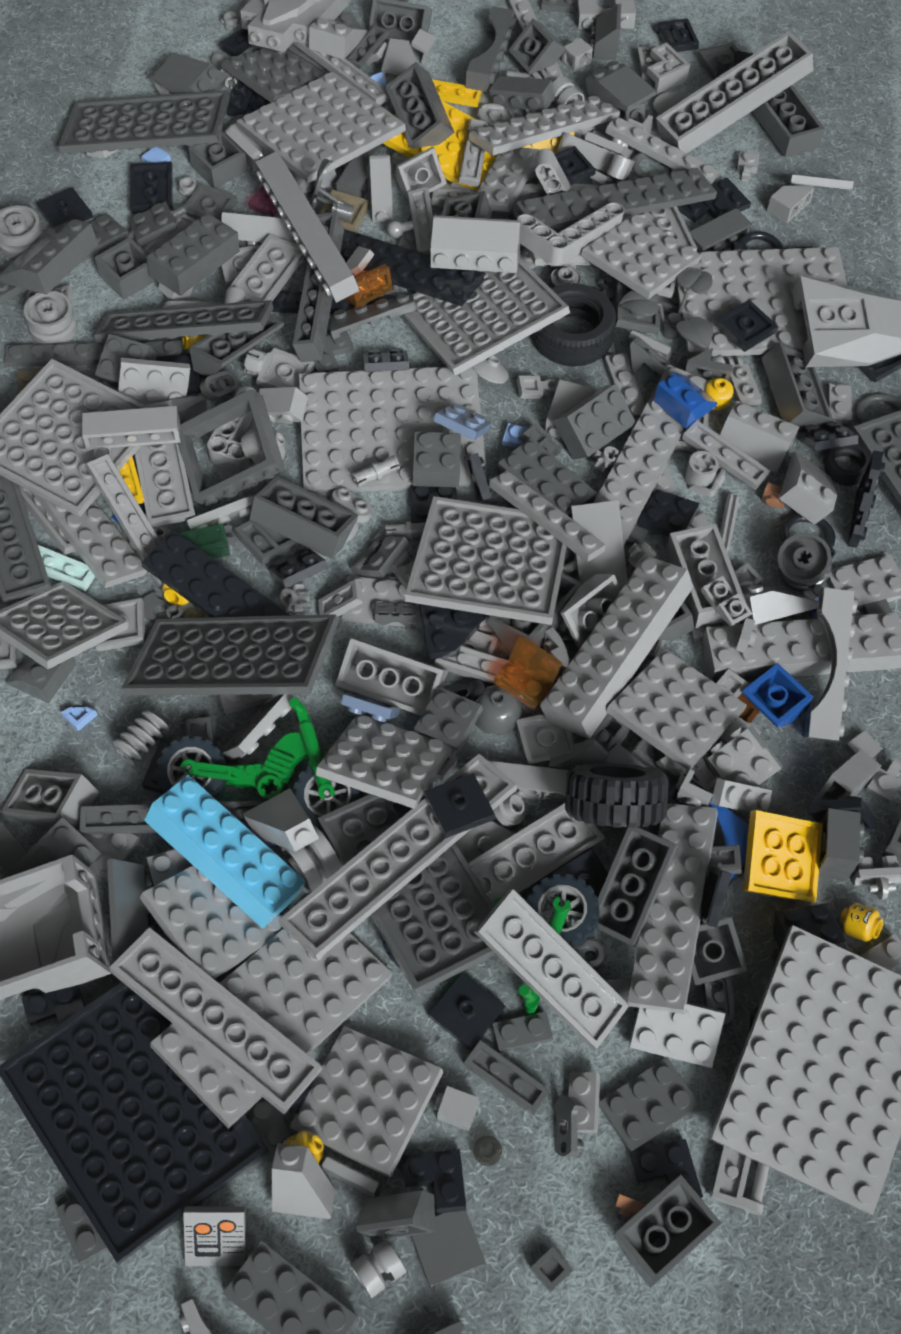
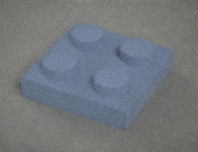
M451 404L436 412L433 420L471 440H475L488 432L492 424L486 420L485 416L478 413L472 414L466 411V408L460 404Z
M357 693L344 694L341 702L342 705L348 706L347 711L360 715L362 713H371L372 719L382 722L399 717L401 711L399 707Z

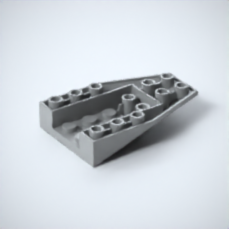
M800 276L792 289L795 309H803L808 340L802 347L805 367L869 366L901 354V299L853 286Z

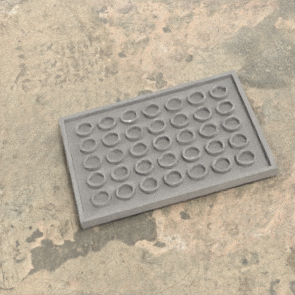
M839 248L697 252L701 255L699 263L692 268L709 272L713 282L710 290L704 294L690 291L681 313V319L686 318L689 320L692 317H700L712 324L714 332L709 349L713 348L712 356L762 355L768 353L779 342L802 350V347L808 340L803 309H795L792 289L800 276L847 285ZM676 279L675 286L680 307L687 288L680 286ZM750 299L779 327L775 334L744 352L715 324L717 318ZM685 339L687 356L694 357L707 350Z
M448 367L410 368L409 370L346 371L299 374L300 391L308 396L303 421L301 422L303 487L314 494L333 493L334 490L346 488L351 492L410 489V484H413L415 432L457 433L433 421L436 412L451 404H460L466 408V411L472 414H481L477 373L471 367L455 376ZM461 435L459 486H473L464 459L465 456L478 453L479 457H482L485 462L483 435L475 440ZM393 455L397 458L399 462L397 465H400L399 470L382 476V479L378 481L375 479L357 487L352 473L369 467L371 463L381 462ZM485 469V470H484V474H485V477H486V479H487V473H486V469Z
M790 926L709 1139L860 1211L873 1215L901 1136V975L798 927Z

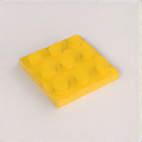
M758 810L750 811L743 891L816 903L823 824Z

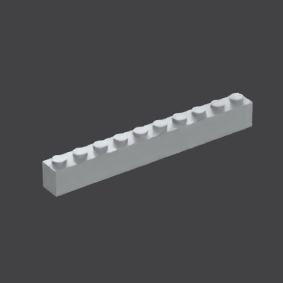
M278 151L256 161L255 163L259 169L256 171L260 182L263 184L274 206L277 207L281 218H286L284 222L289 231L293 230L291 233L297 244L301 243L299 247L304 257L309 256L306 259L312 270L316 268L314 273L320 283L324 281L322 286L327 296L332 295L337 303L360 291L351 270Z

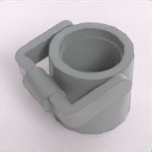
M698 451L690 457L685 474V482L688 484L690 491L713 497L725 480L726 470L719 465L715 455L707 451Z

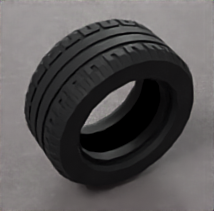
M571 283L552 288L569 306L570 313L564 317L585 319L594 326V329L586 333L571 334L561 331L551 323L532 334L533 343L538 351L550 361L570 367L585 366L601 359L609 351L614 336L616 313L612 303L602 292L584 284Z

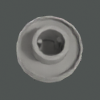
M558 267L550 275V285L552 288L563 284H581V274L573 267Z
M516 791L493 810L498 821L506 827L520 824L525 817L524 802Z

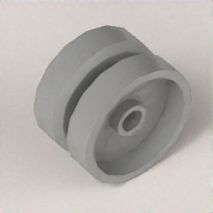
M19 205L10 206L0 211V251L11 259H17L43 235L38 214L27 206Z
M50 291L47 295L36 293L25 303L23 313L31 337L38 344H65L76 334L78 325L70 299L63 293L57 291Z
M315 825L313 827L319 837L318 840L296 852L280 846L287 864L306 881L303 887L309 893L323 883V877L328 879L342 867L334 849Z

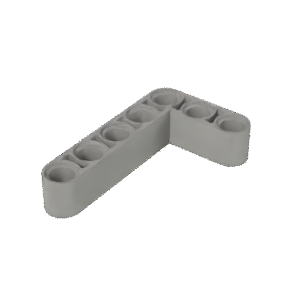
M609 203L559 233L534 216L522 214L517 219L521 221L520 244L547 263L560 266L581 254L583 248L622 223L625 209L619 203Z

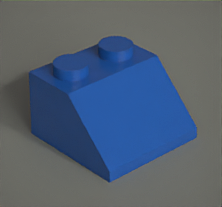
M675 372L658 383L654 402L685 429L718 404L687 376Z
M779 663L775 664L741 692L777 728L792 724L808 711L813 700V696Z

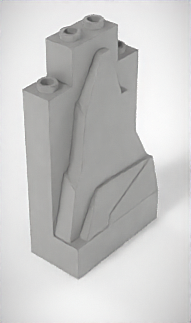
M250 0L241 9L242 29L248 30L249 44L285 52L294 41L309 45V27L317 18L335 20L352 0Z
M69 855L0 880V1000L33 988L48 993L111 974L96 873L75 856Z

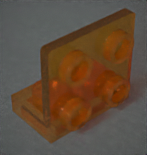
M383 264L373 270H366L355 275L354 278L360 291L346 297V299L354 306L359 307L393 290L389 267Z
M520 636L516 641L509 661L495 676L493 683L535 710L549 693L562 666V662L538 647L534 642Z

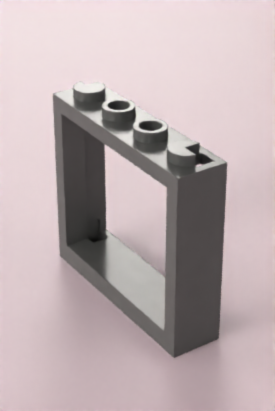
M253 389L180 425L181 443H179L184 465L194 500L203 506H216L219 501L238 495V492L246 488H253L258 485V482L274 478L275 474L285 470L264 397ZM252 411L266 460L206 489L192 440Z

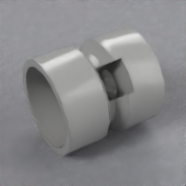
M567 77L557 78L552 83L555 95L553 101L555 104L567 105L576 100L584 101V95Z
M383 1239L371 1248V1255L363 1254L350 1264L353 1272L371 1299L385 1289L387 1281L394 1283L407 1273L399 1257L386 1239Z

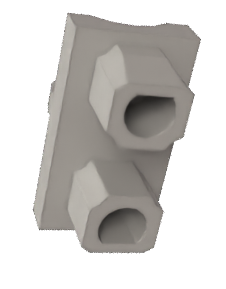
M863 857L862 863H858L856 874L852 878L854 886L868 885L869 893L876 892L880 900L887 899L888 892L896 891V884L901 883V867L897 857H882L880 860L881 868H874L872 858Z

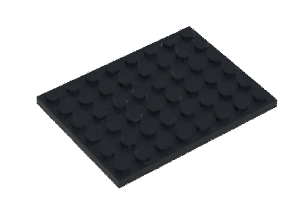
M123 982L0 1065V1077L118 1265L181 1219L185 1206H198L270 1152L245 1114L228 1129L150 1047V1043L173 1023Z

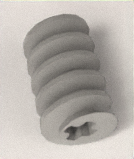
M146 710L141 713L142 718L134 720L135 725H129L127 732L120 734L121 740L115 739L113 741L117 754L131 766H135L132 761L133 757L138 760L142 759L139 753L140 750L145 753L149 752L146 746L147 743L153 746L156 745L153 736L160 739L163 738L160 729L167 732L170 731L169 726L159 716Z

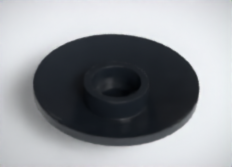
M467 678L449 685L445 690L477 703L483 696L485 685L479 679Z

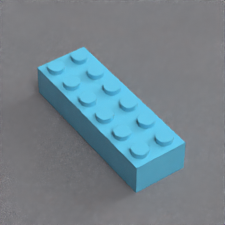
M189 775L153 802L144 820L262 929L297 897L306 883L297 872Z

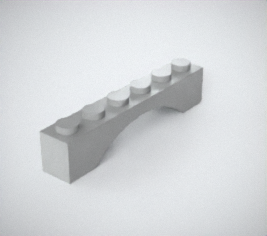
M825 587L819 591L817 617L824 626L829 638L832 653L831 672L824 693L815 706L806 713L804 738L836 742L844 734L845 724L841 722L842 712H845L847 708V697H844V689L848 687L850 673L846 672L847 662L850 663L852 658V648L849 647L850 638H853L855 623H851L852 613H855L857 609V598H854L855 591Z

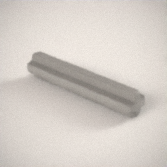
M733 494L727 496L720 535L727 554L731 546L740 499L738 495Z

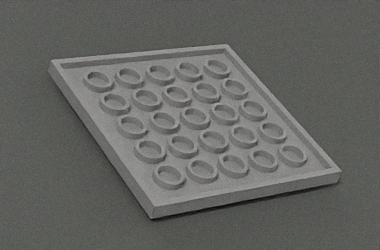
M333 71L284 97L278 98L275 103L272 102L262 106L260 109L236 120L237 128L270 154L278 151L286 166L307 183L317 179L318 169L324 158L333 161L324 173L326 174L406 131L404 122Z
M521 259L517 273L480 271L484 274V280L463 306L418 292L413 294L416 310L402 316L455 376L570 313L569 306Z
M51 359L0 414V475L81 517L101 494L88 472L86 464L108 454L117 470L120 471L124 464L129 461V458L141 447L129 446L86 450L82 437V413L149 407Z
M433 496L406 589L405 602L552 625L567 546L519 509Z

